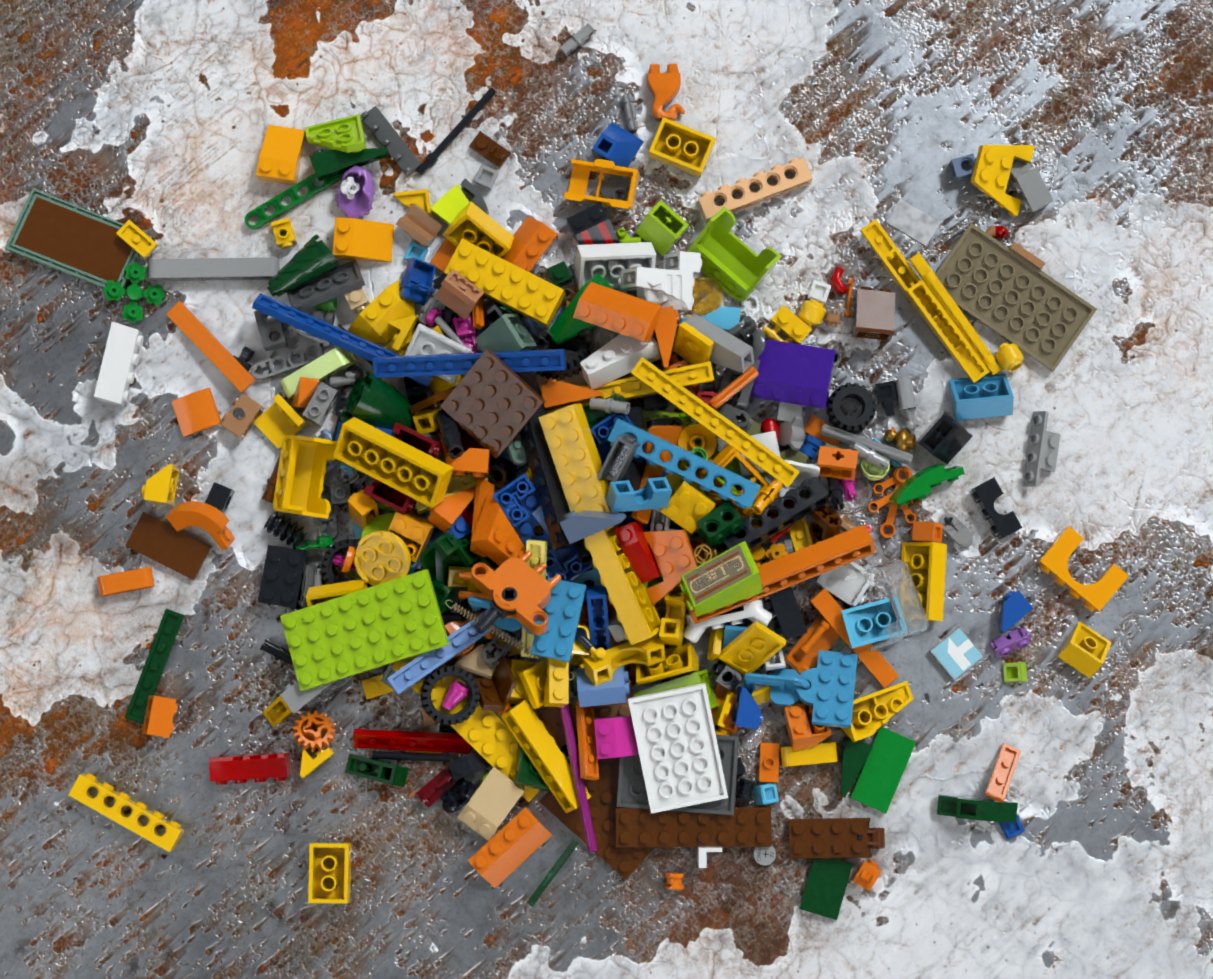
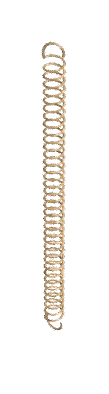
M454 604V605H453L454 611H455L457 608H458V610H459L460 605H458V606L456 607V605Z

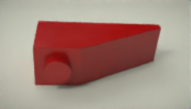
M632 522L615 529L620 546L641 583L660 577L641 523Z

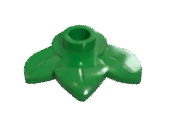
M330 535L317 536L314 540H303L306 545H295V548L298 550L317 547L319 549H329L330 545L334 544V540H332Z

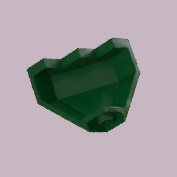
M446 533L436 539L420 554L421 571L428 569L432 583L434 580H437L447 587L449 566L473 567L477 563H484L493 571L499 566L488 556L482 557L471 552V540L465 538L460 540L454 538V535ZM449 587L452 591L447 600L452 601H447V605L446 603L444 604L441 615L450 610L449 607L452 608L455 603L462 600L458 597L459 591H468L467 587Z

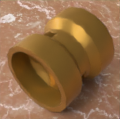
M699 545L694 551V558L700 564L719 555L718 550L714 546L711 548L709 545Z

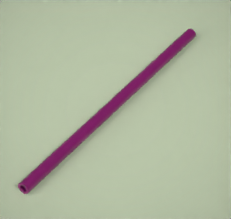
M567 704L564 707H559L587 849L588 853L598 851L584 779L580 775L579 755L569 705Z

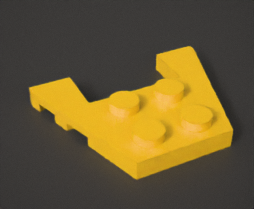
M981 145L978 149L971 183L985 195L993 198L1001 208H1005L1009 215L1012 217L1018 216L1021 200L1007 195L1005 192L1013 160L1017 159L1030 163L1035 146Z

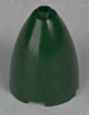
M367 370L365 373L367 376L365 378L360 377L346 400L347 410L341 413V421L346 422L356 417L375 427L392 430L395 423H400L417 431L413 420L415 413H411L409 401L384 378H376L374 372Z

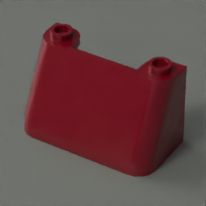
M395 423L392 432L395 433V438L434 458H438L442 449L439 442L406 425ZM374 478L372 480L375 482L371 486L366 485L363 494L403 513L412 512L417 504L415 499Z

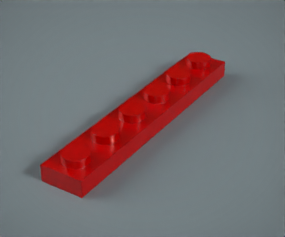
M354 729L353 733L354 748L470 754L471 745L459 734L371 729Z

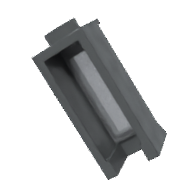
M629 434L617 436L597 476L598 479L607 478L612 482L622 481L640 446L636 442V438Z

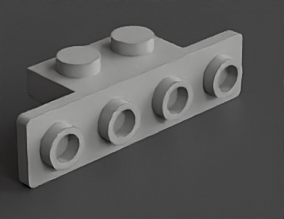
M1047 411L1033 412L1023 476L1024 487H1038L1040 470L1055 472L1060 434L1046 431L1049 414Z

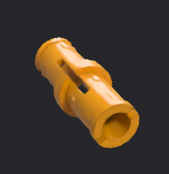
M773 479L771 484L760 492V497L751 506L752 511L760 515L767 505L774 501L776 494L783 488L782 483ZM769 493H771V494L768 496V498H767L765 501H763L764 498H765Z

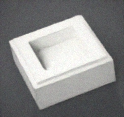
M813 280L807 299L812 298L826 304L831 285Z

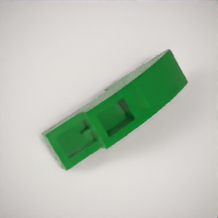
M941 464L929 466L902 483L889 498L890 503L902 506L908 504V500L914 498L915 500L924 499L927 494L932 493L931 487L940 486L941 482L945 480L948 482L958 480V476L965 474L964 469L961 466L945 469L944 465Z

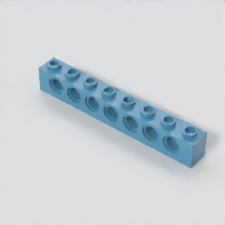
M620 418L616 420L608 438V441L611 442L610 446H613L617 436L632 434L636 438V442L640 444L634 455L635 458L642 456L647 459L646 463L654 467L657 464L665 467L663 471L671 475L675 473L682 475L681 479L690 484L693 481L700 484L699 488L710 492V490L718 492L717 496L726 501L730 498L736 501L735 505L746 509V507L751 508L761 485ZM645 442L653 445L651 453L643 451L642 447ZM624 444L623 448L629 450L630 447ZM662 451H668L671 454L670 461L665 462L661 460L660 454ZM679 460H687L689 463L688 469L681 470L678 467ZM698 468H704L707 471L705 478H698L696 476ZM715 477H723L725 484L722 487H717L713 482ZM740 485L743 492L740 495H734L731 491L732 486Z

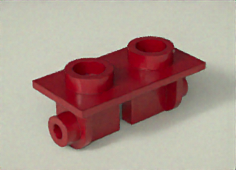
M444 768L416 794L420 801L429 808L440 798L444 791H449L455 785L456 780Z

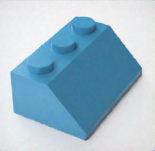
M1006 374L983 376L975 383L970 378L949 379L951 405L955 420L1013 415L1014 396Z

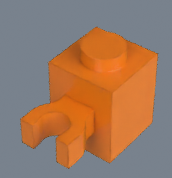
M870 859L867 862L862 860L851 880L870 891L881 873V870L877 869L879 865Z

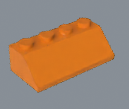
M527 216L514 233L510 250L501 258L533 273L558 240V234L542 222Z
M590 282L578 300L573 318L650 343L662 306Z
M526 806L479 849L468 862L487 882L496 888L549 839L552 834Z

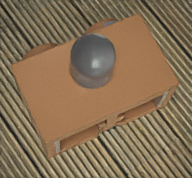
M242 394L234 400L232 410L225 413L221 425L241 439H244L252 428L254 421L265 408L245 394Z

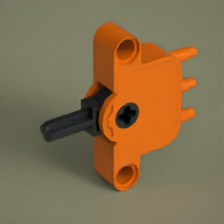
M527 551L520 558L513 557L507 559L495 571L484 563L475 564L471 570L472 582L479 590L493 600L489 604L490 610L474 625L475 630L482 634L499 617L502 620L514 617L532 633L543 635L548 630V616L542 609L550 602L551 590L559 583L561 576L557 574L547 581L540 575L547 567L544 562L535 569L527 565L526 562L532 556L531 551ZM478 574H484V576H482V577H478V576H476V575H478ZM536 621H542L543 623H542V624H536L535 622H536Z

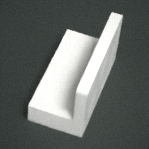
M697 847L698 868H707V852H722V847Z

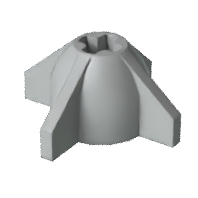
M795 416L791 422L776 420L779 424V452L789 447L792 450L799 451L805 440L802 418Z

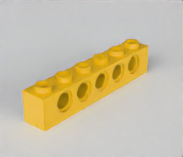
M90 773L78 776L68 794L69 796L164 850L172 852L185 831L181 829V824L173 820L169 822L163 819L165 816L155 810L154 812L149 811L146 804L137 801V803L130 800L131 796L124 792L117 793L113 790L114 787L106 782L101 784L96 781L97 777ZM92 787L98 790V795L95 798L90 795ZM109 796L115 800L113 807L107 805V798ZM125 806H129L132 810L129 817L123 812ZM143 815L147 816L149 820L146 826H143L140 822V818ZM159 825L165 827L166 831L163 836L157 832Z

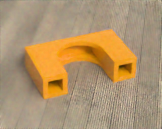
M1070 526L1065 527L1036 563L1040 565L1038 568L1043 573L1051 574L1054 577L1055 583L1069 589L1068 593L1073 598L1081 599L1084 602L1085 608L1091 612H1099L1129 575L1116 564H1110L1093 584L1084 585L1076 582L1068 571V560L1084 538Z

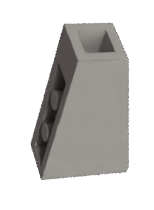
M693 314L685 321L714 342L709 360L711 363L742 373L755 363L753 348L698 314Z

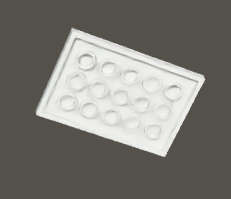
M701 683L628 698L651 814L728 798L706 684Z

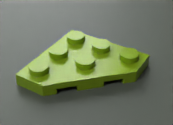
M360 114L305 127L306 138L310 144L346 153L359 152L367 148Z

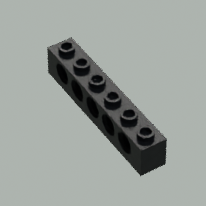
M817 477L811 480L807 479L796 489L788 490L781 498H775L760 515L753 512L748 518H742L743 527L736 534H731L719 545L724 551H727L746 541L749 550L827 504L829 502V493ZM807 496L809 499H802L801 497ZM786 506H792L793 508H792V509H786L785 507H786ZM772 515H773V516H776L777 518L771 519V518H769V516H772ZM759 525L761 528L755 529L753 526ZM738 535H743V536H745V537L740 539V538H737L736 536H738Z

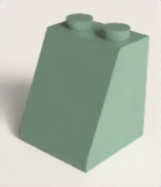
M518 314L502 315L475 338L477 342L476 347L480 353H484L486 349H490L492 352L531 351L537 347Z

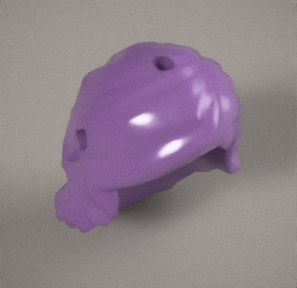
M355 165L344 173L341 183L347 177H353L354 181L359 183L360 189L354 194L353 199H348L347 195H344L339 187L335 195V201L345 217L358 219L359 217L363 218L364 215H369L370 210L373 209L372 203L375 187L371 173L363 167Z

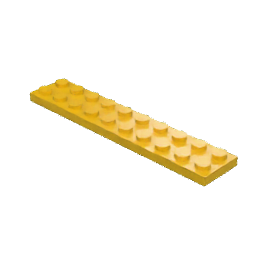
M420 655L395 662L390 667L397 672ZM427 676L411 686L419 695H421L420 690ZM443 677L433 686L431 701L435 709L440 713L447 715L456 714L467 704L469 698L468 691L466 692L467 695L451 711L442 705L451 683L457 680L464 684L458 677ZM479 703L474 714L469 719L450 726L492 767H495L515 782L518 741L508 726L493 711L482 710ZM519 785L525 790L521 796L528 802L540 791L539 789Z

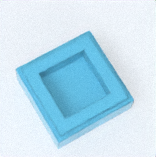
M411 241L403 259L408 261L409 258L415 257L424 261L429 249Z

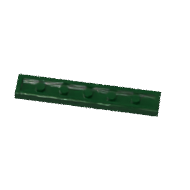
M169 609L165 610L125 718L144 724L149 695L155 696L185 615Z

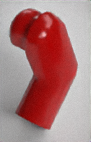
M835 267L830 285L834 292L844 295L848 290L841 280L844 269Z

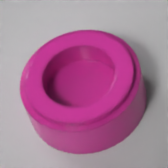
M436 308L431 309L425 319L426 325L431 328L437 326L434 320L438 316L442 318V311Z

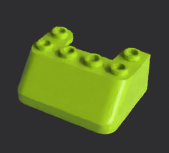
M724 206L708 221L687 252L701 253L702 267L700 270L734 300L742 302L765 279L782 256L770 247L764 248L757 255L730 231L735 225L736 219L733 213Z

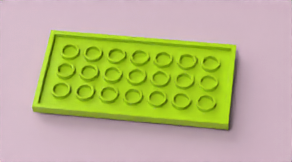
M428 569L280 616L300 691H306L450 645Z

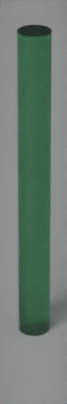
M573 839L528 899L527 903L530 906H534L579 845L577 841Z

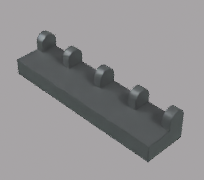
M376 106L360 115L382 146L388 148L390 156L407 177L421 165L420 161Z

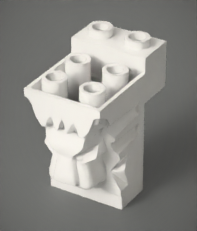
M679 251L664 255L663 269L633 267L621 270V289L636 291L638 298L661 305L662 308L673 306L674 311L678 310V312L692 310L694 304L692 292L695 284L693 274L699 273L702 267L701 253Z

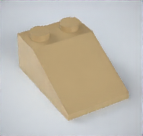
M493 767L457 818L489 841L525 790L518 784H514V781Z

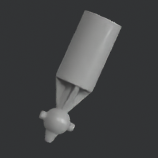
M907 377L894 380L899 411L907 420L906 424L903 425V429L909 431L910 434H914V430L919 424L913 421L916 403L912 379Z

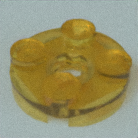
M698 277L695 279L692 292L694 304L690 311L704 316L720 307L723 294L715 280L709 277ZM702 291H705L706 295L709 296L705 301H701V298L698 297V294H702Z

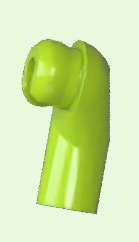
M619 228L616 231L620 243L642 242L641 237H630L623 228Z

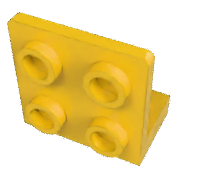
M277 394L273 398L275 402L254 421V424L278 449H281L285 436H295L307 423L280 394Z

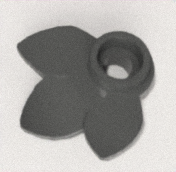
M609 175L608 183L601 184L600 192L605 198L619 200L618 195L623 194L624 198L622 200L627 201L631 178Z

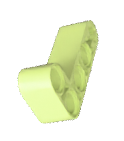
M336 347L285 377L280 383L288 399H292L300 377L319 379L320 383L326 380L328 376H332L337 372L347 371L349 367L356 366L358 363L353 353H349L341 347Z

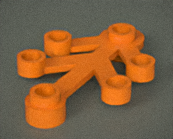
M905 466L896 468L893 472V477L882 483H876L873 486V492L876 495H880L886 488L896 484L895 492L902 483L912 476L911 470ZM904 473L906 478L900 479L899 474ZM877 485L882 487L881 492L875 490ZM894 492L878 501L870 502L867 506L868 511L876 513L879 508L890 503L889 498ZM912 499L909 501L912 505L917 506L921 503L922 499L918 503H914ZM895 503L890 504L886 521L879 528V533L883 538H891L895 534L893 522L898 505ZM871 504H875L877 506V509L875 511L870 509ZM908 504L900 506L905 515L904 520L906 523L912 524L916 521V514L911 511ZM909 514L914 517L913 521L907 520ZM885 527L890 529L889 534L883 532Z

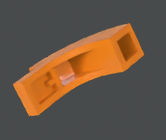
M198 501L184 502L173 507L166 516L177 532L188 526H197L206 530L222 551L227 549L235 539L232 532L226 527L230 520L220 510L207 503Z

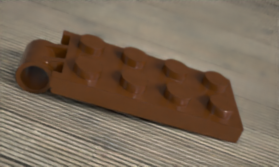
M870 818L789 819L790 859L871 858L872 853H870V849L885 848V828H869ZM857 836H862V840H858Z

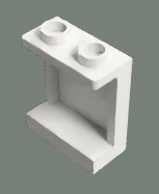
M851 562L819 575L815 584L825 588L829 593L853 608L863 603L866 598L863 594L867 589L871 590L876 580H874V573H870L855 562Z

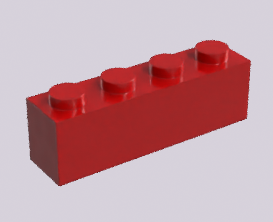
M290 753L209 758L210 781H215L216 785L227 784V780H235V784L247 783V779H254V783L266 782V778H274V781H286L285 777L291 776Z

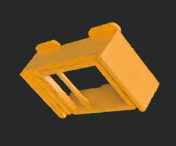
M571 159L573 169L568 192L564 193V198L567 201L591 204L601 202L603 206L633 211L640 178L638 169L615 166L614 162L609 160L596 159L594 162ZM590 172L600 173L598 175L599 181L596 196L586 195ZM603 173L631 178L627 201L599 197L601 182L604 179Z
M727 444L711 462L725 468L736 457L754 476L750 480L756 482L757 479L763 485L754 499V504L760 497V492L765 490L770 484L759 474V470L748 459H744L734 447ZM704 469L699 473V476L705 478L707 471ZM715 477L714 484L717 487H722L723 484ZM769 493L763 501H765L771 493ZM728 499L732 503V507L742 518H748L753 514L751 508L746 507V509L735 505V500Z

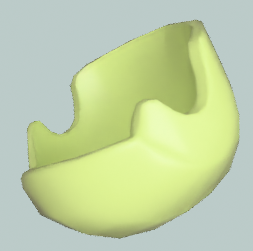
M862 458L860 469L867 479L877 481L883 479L889 473L890 463L885 470H882L870 462L866 463L865 459Z

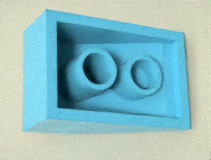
M897 596L841 611L851 648L907 634Z

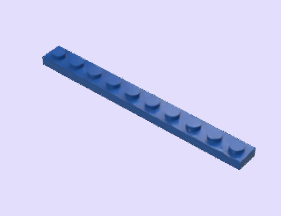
M261 293L253 302L252 308L258 312L269 315L277 321L287 323L295 329L305 331L313 337L323 339L331 345L339 346L349 353L357 354L365 360L372 361L374 357L401 356ZM410 376L408 378L417 381L419 384L429 386L434 376Z
M565 349L493 352L514 372L566 369ZM483 353L374 357L372 359L373 372L376 378L467 374Z

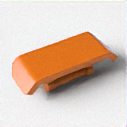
M820 614L809 627L807 633L800 638L787 654L784 661L801 674L807 669L814 668L818 664L819 650L828 651L840 636Z

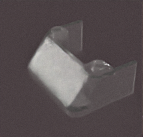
M893 560L845 577V581H851L864 576L866 582L871 586L884 584L897 621L890 623L886 628L888 641L870 647L871 651L919 635L928 629V619L909 568L903 560Z

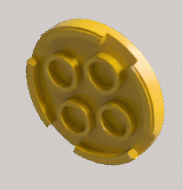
M379 530L367 534L359 541L354 563L362 580L375 586L408 575L411 557L408 547L399 536L389 531Z

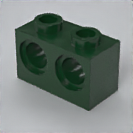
M728 501L696 522L697 533L711 548L721 544L725 538L731 534H736L743 527L741 515Z

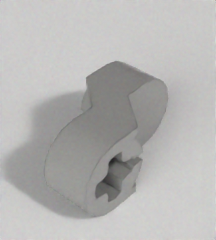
M947 513L940 518L943 530L959 546L966 548L972 545L974 541L972 533L956 516Z

